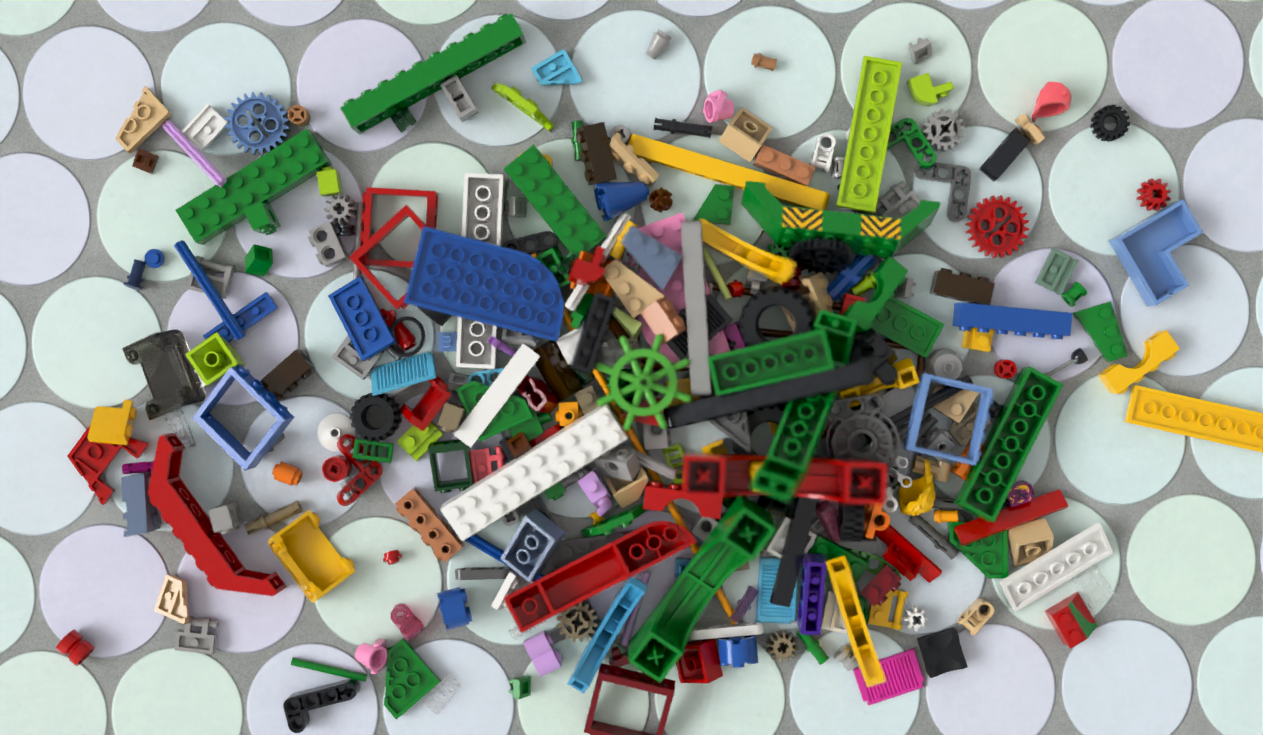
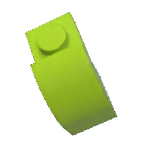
M929 73L910 78L906 82L912 99L922 106H934L938 102L937 97L938 99L945 98L954 89L952 81L933 87Z

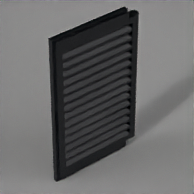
M709 294L708 296L706 295L708 332L709 340H711L733 319L717 300ZM685 307L678 315L684 320V324L687 327ZM686 329L674 340L666 343L680 360L689 359Z

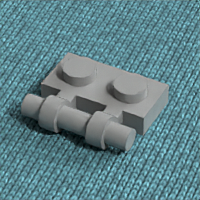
M901 181L898 185L894 184L888 193L878 197L876 207L878 210L881 207H884L886 210L882 214L883 217L902 218L918 207L920 200L913 191L906 195L903 193L902 190L907 187L904 181ZM897 196L899 201L892 206L889 201Z
M189 616L188 624L178 622L179 625H185V629L176 631V651L204 654L215 653L217 634L209 632L210 628H218L219 621H214L211 618L196 619L194 616ZM193 626L202 627V632L192 631Z

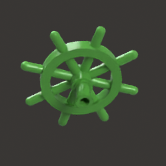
M661 334L656 335L651 350H632L626 336H621L619 341L625 355L616 362L614 367L596 363V370L611 375V394L598 399L597 405L604 406L615 400L622 409L628 412L623 426L626 431L631 429L636 415L649 416L653 414L660 428L666 429L667 422L661 411L670 404L673 397L685 402L692 400L689 394L676 390V371L688 366L690 360L685 358L671 364L665 356L659 353L663 341ZM638 357H648L643 371L636 359ZM656 360L664 369L651 374ZM627 362H630L635 375L621 370ZM668 375V387L654 382ZM618 378L632 382V384L619 389ZM636 390L632 404L623 399V396ZM651 390L665 394L664 398L657 403ZM643 394H645L650 405L648 408H639Z

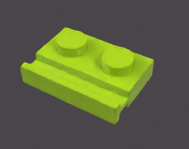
M431 421L424 431L413 425L397 443L415 461H418L428 450L430 442H436L444 433Z

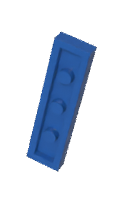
M265 292L233 314V316L245 332L277 310L278 306L269 293ZM224 321L203 335L206 340L218 332L228 343L235 339Z

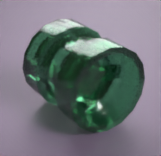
M407 106L399 114L391 116L392 121L401 133L409 125L413 126L417 123Z

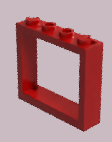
M366 187V192H363L362 201L365 204V211H362L361 221L364 223V231H361L360 240L363 244L371 237L373 195L426 197V226L436 229L438 193L436 191ZM370 253L361 260L365 266L413 268L414 265L412 261L370 259Z
M405 205L349 257L397 310L400 308L404 310L410 305L404 303L406 293L397 300L361 260L408 217L421 230H423V226L427 227L408 205Z

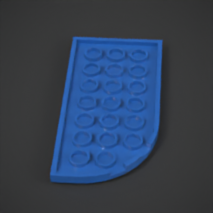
M423 226L404 303L558 341L564 313L563 298L556 278L542 262L531 255L517 250Z

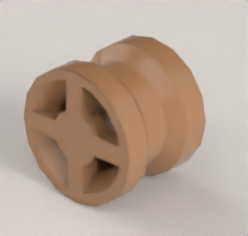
M294 105L288 111V118L295 125L302 127L309 123L310 113L301 105Z

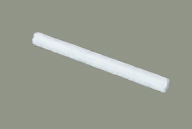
M626 212L620 214L601 245L602 248H605L603 255H606L605 261L618 240L617 236L621 234L627 220H631V216ZM577 284L565 307L575 311L590 285L583 286Z

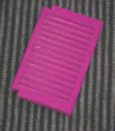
M914 648L880 659L879 662L886 682L871 687L866 686L860 668H853L862 699L867 701L868 706L924 687L922 682L925 679Z

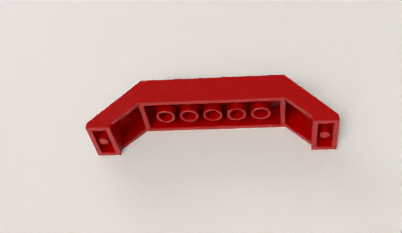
M176 432L161 435L158 438L147 494L150 497L151 504L162 513V519L173 528L174 536L183 542L185 551L196 560L195 564L198 569L204 571L208 583L220 590L274 596L285 589L287 586L277 572L269 574L246 569L220 532L214 533L210 518L179 477L183 450L187 447Z

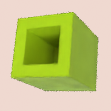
M324 167L322 171L316 172L321 196L329 197L331 195H338V193L343 194L340 172L333 169V167Z

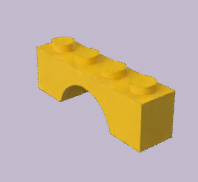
M1160 330L1144 341V357L1135 367L1126 368L1121 364H1112L1098 374V377L1111 394H1123L1133 382L1138 383L1143 380L1147 372L1157 370L1161 362L1175 357V352L1180 348L1167 330Z
M909 357L892 364L898 372V379L894 384L885 385L876 377L873 383L840 390L839 393L841 398L875 393L886 388L904 389L920 383ZM857 400L850 402V408L860 405V402Z

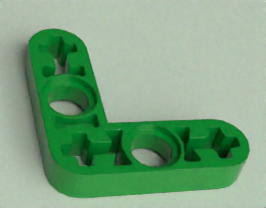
M904 118L891 125L890 133H893L896 139L892 142L888 141L887 150L904 141L922 168L929 169L934 166L937 156L913 119ZM904 124L907 126L911 125L910 131L907 129L903 130L900 137L899 131L904 128ZM919 139L923 145L916 148L912 145V141ZM924 154L926 155V157L931 156L930 163L928 161H923Z

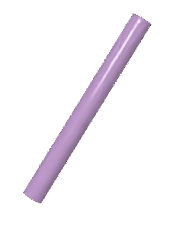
M643 572L641 578L643 584H648L651 573ZM644 595L629 615L621 645L628 646Z

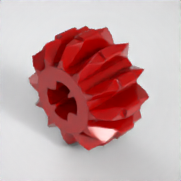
M1153 178L1141 183L1142 188L1137 189L1141 196L1136 198L1137 200H1142L1140 206H1146L1147 211L1152 209L1158 211L1160 207H1166V201L1171 199L1167 194L1172 191L1166 190L1168 183L1162 184L1161 179L1154 180Z

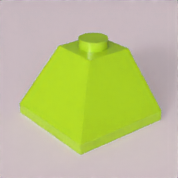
M218 332L185 354L206 386L220 381L230 367L239 365L244 367L246 365L237 351Z

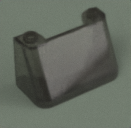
M174 329L153 333L122 348L129 363L133 365L141 364L153 396V399L145 405L149 420L157 419L197 404L206 398L205 389L200 387L201 382L198 374L194 372L195 368L185 355L190 349L184 334L180 330Z

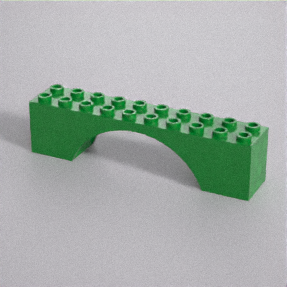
M738 496L630 640L628 648L629 663L658 682H662L683 654L697 620L716 591L735 570L746 562L753 561L777 530L772 514L745 496Z

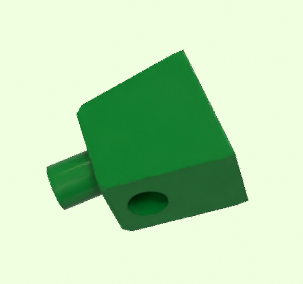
M530 408L534 418L510 428L512 437L523 431L528 440L531 441L544 433L542 424L552 421L551 415L544 412L538 414L537 411Z

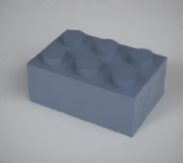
M536 509L524 517L500 559L530 583L541 575L566 532Z

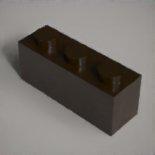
M601 122L576 128V140L581 147L580 157L585 165V179L589 182V185L617 179L605 123Z
M941 268L940 271H934L929 294L972 304L990 305L995 283L989 282L990 279L979 276L978 279L970 278L971 274L959 272V275L953 274L950 269Z
M550 340L533 350L540 356L535 365L551 392L556 396L558 403L583 389L573 370L569 368L570 365L567 364L556 341Z
M295 350L267 374L261 382L263 387L268 392L273 393L277 400L281 402L284 399L283 395L287 391L292 392L299 386L297 383L302 378L305 380L312 375V369L315 366L301 350Z

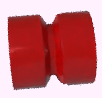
M343 455L330 457L322 465L324 477L332 482L343 480L352 472V463Z
M74 629L58 643L56 649L62 655L69 654V661L78 666L92 653L95 647L87 640L82 641L83 636Z

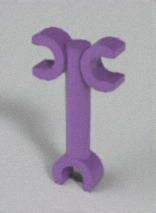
M492 335L487 341L492 346L512 357L518 351Z

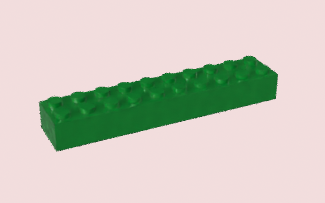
M513 14L501 15L495 23L483 25L480 31L475 34L471 32L463 37L464 40L447 45L444 51L432 53L426 61H418L412 65L411 69L396 73L395 78L389 81L388 79L381 81L375 89L363 91L361 96L355 100L351 98L343 103L344 106L340 108L350 127L358 134H361L442 89L440 84L455 75L461 79L525 44L524 34Z

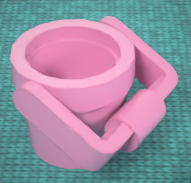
M722 90L710 93L705 100L703 114L709 123L729 119L734 115L733 101L725 99L727 93Z
M379 638L374 642V645L363 643L356 650V660L370 669L372 674H378L386 663V639Z

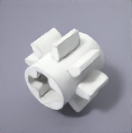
M913 606V610H905L907 615L903 617V620L908 621L906 627L911 628L913 626L915 631H918V628L921 626L925 628L924 622L928 618L923 616L925 612L923 609L917 611V607ZM913 616H916L918 621H914Z

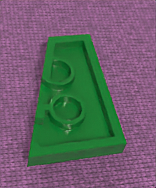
M1111 301L1072 313L1082 324V328L1092 338L1095 346L1107 362L1128 356Z

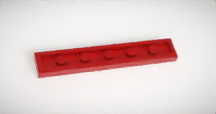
M1060 489L1033 498L1032 501L1000 510L995 522H987L978 518L955 526L954 531L962 546L1061 511L1069 505Z

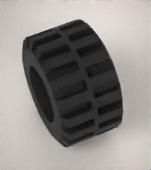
M369 393L361 396L359 400L355 401V406L351 408L352 415H350V419H352L353 423L350 424L356 429L354 432L360 434L361 438L368 439V441H380L392 436L400 427L398 425L402 420L400 418L402 412L398 408L399 404L394 401L393 397H389L385 393L375 396ZM373 405L380 406L386 413V421L380 428L372 427L366 419L367 410Z

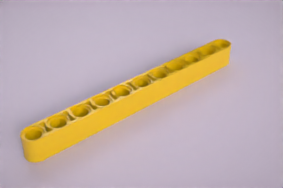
M631 134L628 144L634 148L633 151L638 158H644V160L734 186L744 190L746 181L765 183V188L778 201L801 208L827 209L830 194L640 135Z

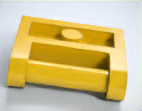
M896 589L894 592L890 590L885 595L888 599L881 606L877 604L873 607L870 604L867 623L902 630L903 624L901 619L905 598H908V592ZM893 595L898 596L894 620L889 621Z

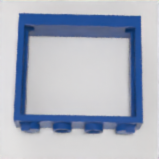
M239 365L229 368L192 419L244 470L256 468L294 419V416L287 410L286 406L277 400L273 393L268 392L263 387L261 381L255 379L248 369ZM235 379L277 419L252 453L210 414Z

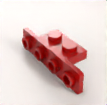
M890 524L885 530H875L874 535L887 545L882 557L908 580L912 581L915 579L917 573L928 582L941 575L942 570Z

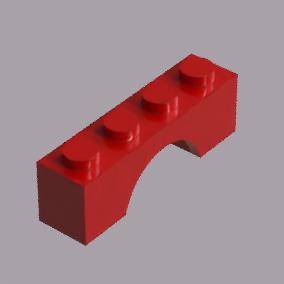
M651 480V483L647 482L645 486L643 509L663 511L665 506L672 500L686 499L697 506L701 517L721 518L723 498L683 496L681 484L679 483L665 485L661 481Z

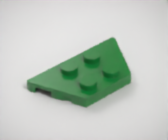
M641 503L580 531L583 537L600 535L602 533L606 536L613 533L614 529L620 525L622 528L631 525L632 520L648 509H643L644 503Z

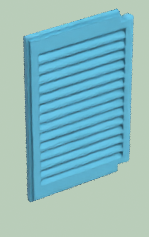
M428 351L398 360V362L394 361L374 367V370L371 371L372 395H379L436 378L434 355Z
M759 557L756 622L790 624V620L796 621L798 577L790 607L770 603L780 558Z

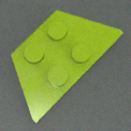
M495 82L491 89L551 132L555 125L539 110L537 103L530 98L524 99L521 95L522 93L513 86L510 89L508 86Z

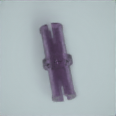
M748 586L741 600L738 599V605L729 619L740 625L746 612L751 610V604L759 591L752 586Z

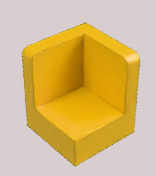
M722 438L701 447L703 453L728 454Z

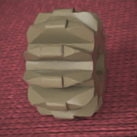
M785 629L782 630L781 634H779L778 630H775V637L771 634L768 636L771 641L766 642V646L769 647L766 651L768 654L772 653V660L778 657L779 663L782 662L783 658L789 662V655L792 657L796 656L793 651L799 649L795 645L798 641L796 638H793L792 632L786 635ZM783 642L784 649L781 650L780 643Z

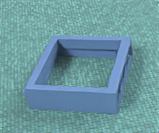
M920 373V383L917 385L903 449L976 466L979 457H981L980 445L984 442L986 436L984 427L990 419V413H988L989 405H992L994 401L993 389ZM930 382L981 393L967 458L916 446Z

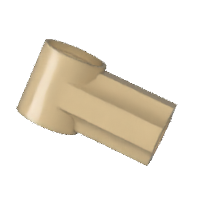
M915 455L911 471L924 475V459H927L932 468L933 479L948 482L953 464Z

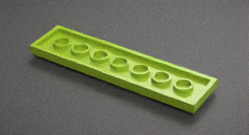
M870 56L863 57L836 207L873 214L876 212L902 62Z

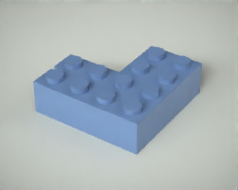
M1184 199L1171 203L1109 240V243L1147 306H1156L1170 298V295H1175L1189 286L1170 252L1203 232Z

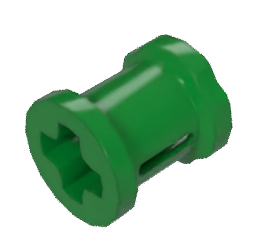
M1075 282L1073 287L1066 293H1062L1061 298L1065 303L1073 307L1078 299L1087 294V291L1080 283Z

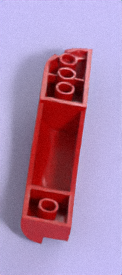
M669 521L651 522L503 597L520 633L589 597L642 572L695 544L697 541L681 525Z

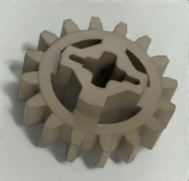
M580 602L560 612L562 616H557V620L561 621L557 624V628H562L560 631L561 635L566 633V640L572 637L574 643L576 638L583 642V637L590 639L589 633L595 634L596 630L593 627H597L598 622L594 620L598 618V615L592 614L595 608L589 609L588 602L585 606ZM576 609V612L567 615L569 611ZM582 611H585L589 615L590 619L585 617ZM579 614V618H580V621H581V622H579V625L577 626V629H576V628H575V627H576V624H575V621H574V620L576 619L577 615ZM566 625H569L571 627L572 632L568 630ZM588 627L586 631L579 633L581 629Z

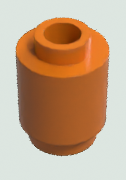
M280 462V464L274 466L272 474L277 481L290 486H297L302 478L303 471H300L298 467Z

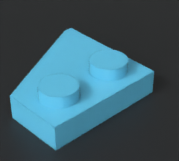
M565 49L531 68L541 86L583 83Z

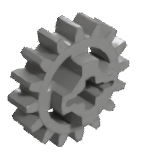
M941 109L939 114L937 111H934L932 116L926 118L928 122L922 125L926 128L922 133L927 135L926 139L930 141V146H936L935 151H938L941 147L943 152L947 151L948 147L952 150L955 148L954 144L958 145L961 143L958 138L964 137L961 131L965 129V126H960L963 119L957 120L958 113L951 115V109L946 113L944 109ZM939 118H946L947 121H941ZM946 125H948V126L946 127L945 133H944V134H941V135L939 136V134L941 133L942 127H945ZM941 139H945L946 141L949 140L950 142L943 143L939 141Z

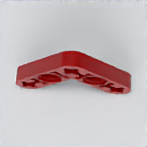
M344 434L337 441L338 449L359 471L337 494V501L342 506H349L355 502L383 473L382 466L378 462L369 461L370 463L364 468L363 465L368 460L358 462L355 458H352L353 452L351 454L350 451L354 448L356 438L351 434ZM347 440H349V441H350L349 446H346V447H345V446L343 445L344 442L347 441ZM360 444L359 453L363 454L364 447ZM375 468V474L371 475V469ZM356 479L363 480V489H359L356 487ZM351 490L354 491V493H352L349 496V499H343V497L345 496L344 494H347Z

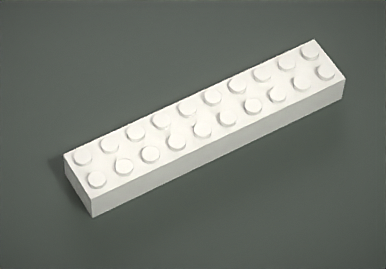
M464 173L463 237L502 247L505 199L504 175ZM458 317L456 367L497 369L498 349L487 341L491 335L498 339L499 327Z
M608 404L598 406L537 444L517 459H513L444 502L440 510L458 537L463 541L625 441L627 433Z

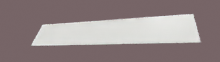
M522 344L454 435L471 448L540 356L525 344Z

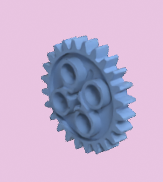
M252 92L250 98L244 94L243 101L237 97L239 103H231L234 108L233 110L227 109V112L231 115V117H225V120L230 122L225 127L226 129H231L227 135L234 136L231 140L232 143L239 142L237 148L240 149L244 146L245 153L251 149L253 155L256 154L257 150L263 155L264 150L270 152L271 147L276 148L277 143L282 144L281 137H288L284 131L290 130L285 125L290 121L287 118H283L287 115V111L281 112L284 106L282 104L276 106L278 102L276 98L270 101V94L266 98H263L262 92H260L258 97ZM258 106H262L265 109L260 115L254 113L255 108ZM246 110H250L255 119L260 122L262 128L268 133V138L264 136L258 126H254L255 124L246 113ZM242 117L249 119L248 124L245 126H241L238 123ZM269 122L277 124L274 130H268L266 125ZM259 133L261 138L259 141L254 142L251 140V135Z

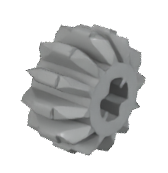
M338 193L337 198L331 195L332 202H325L329 205V208H324V211L330 212L326 218L332 219V224L334 225L337 223L344 225V220L347 224H350L351 220L349 217L356 218V215L352 214V212L358 211L357 207H352L356 203L355 200H350L349 195H345L343 198L342 193ZM340 205L345 208L344 212L341 211L342 214L337 212Z

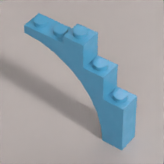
M630 577L623 588L621 587L617 592L607 613L600 621L595 634L586 645L567 682L568 685L582 693L588 689L616 636L638 601L646 592L648 586L643 584L642 581Z

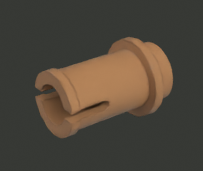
M754 53L751 65H754V68L758 66L773 71L777 59L763 56L761 53Z

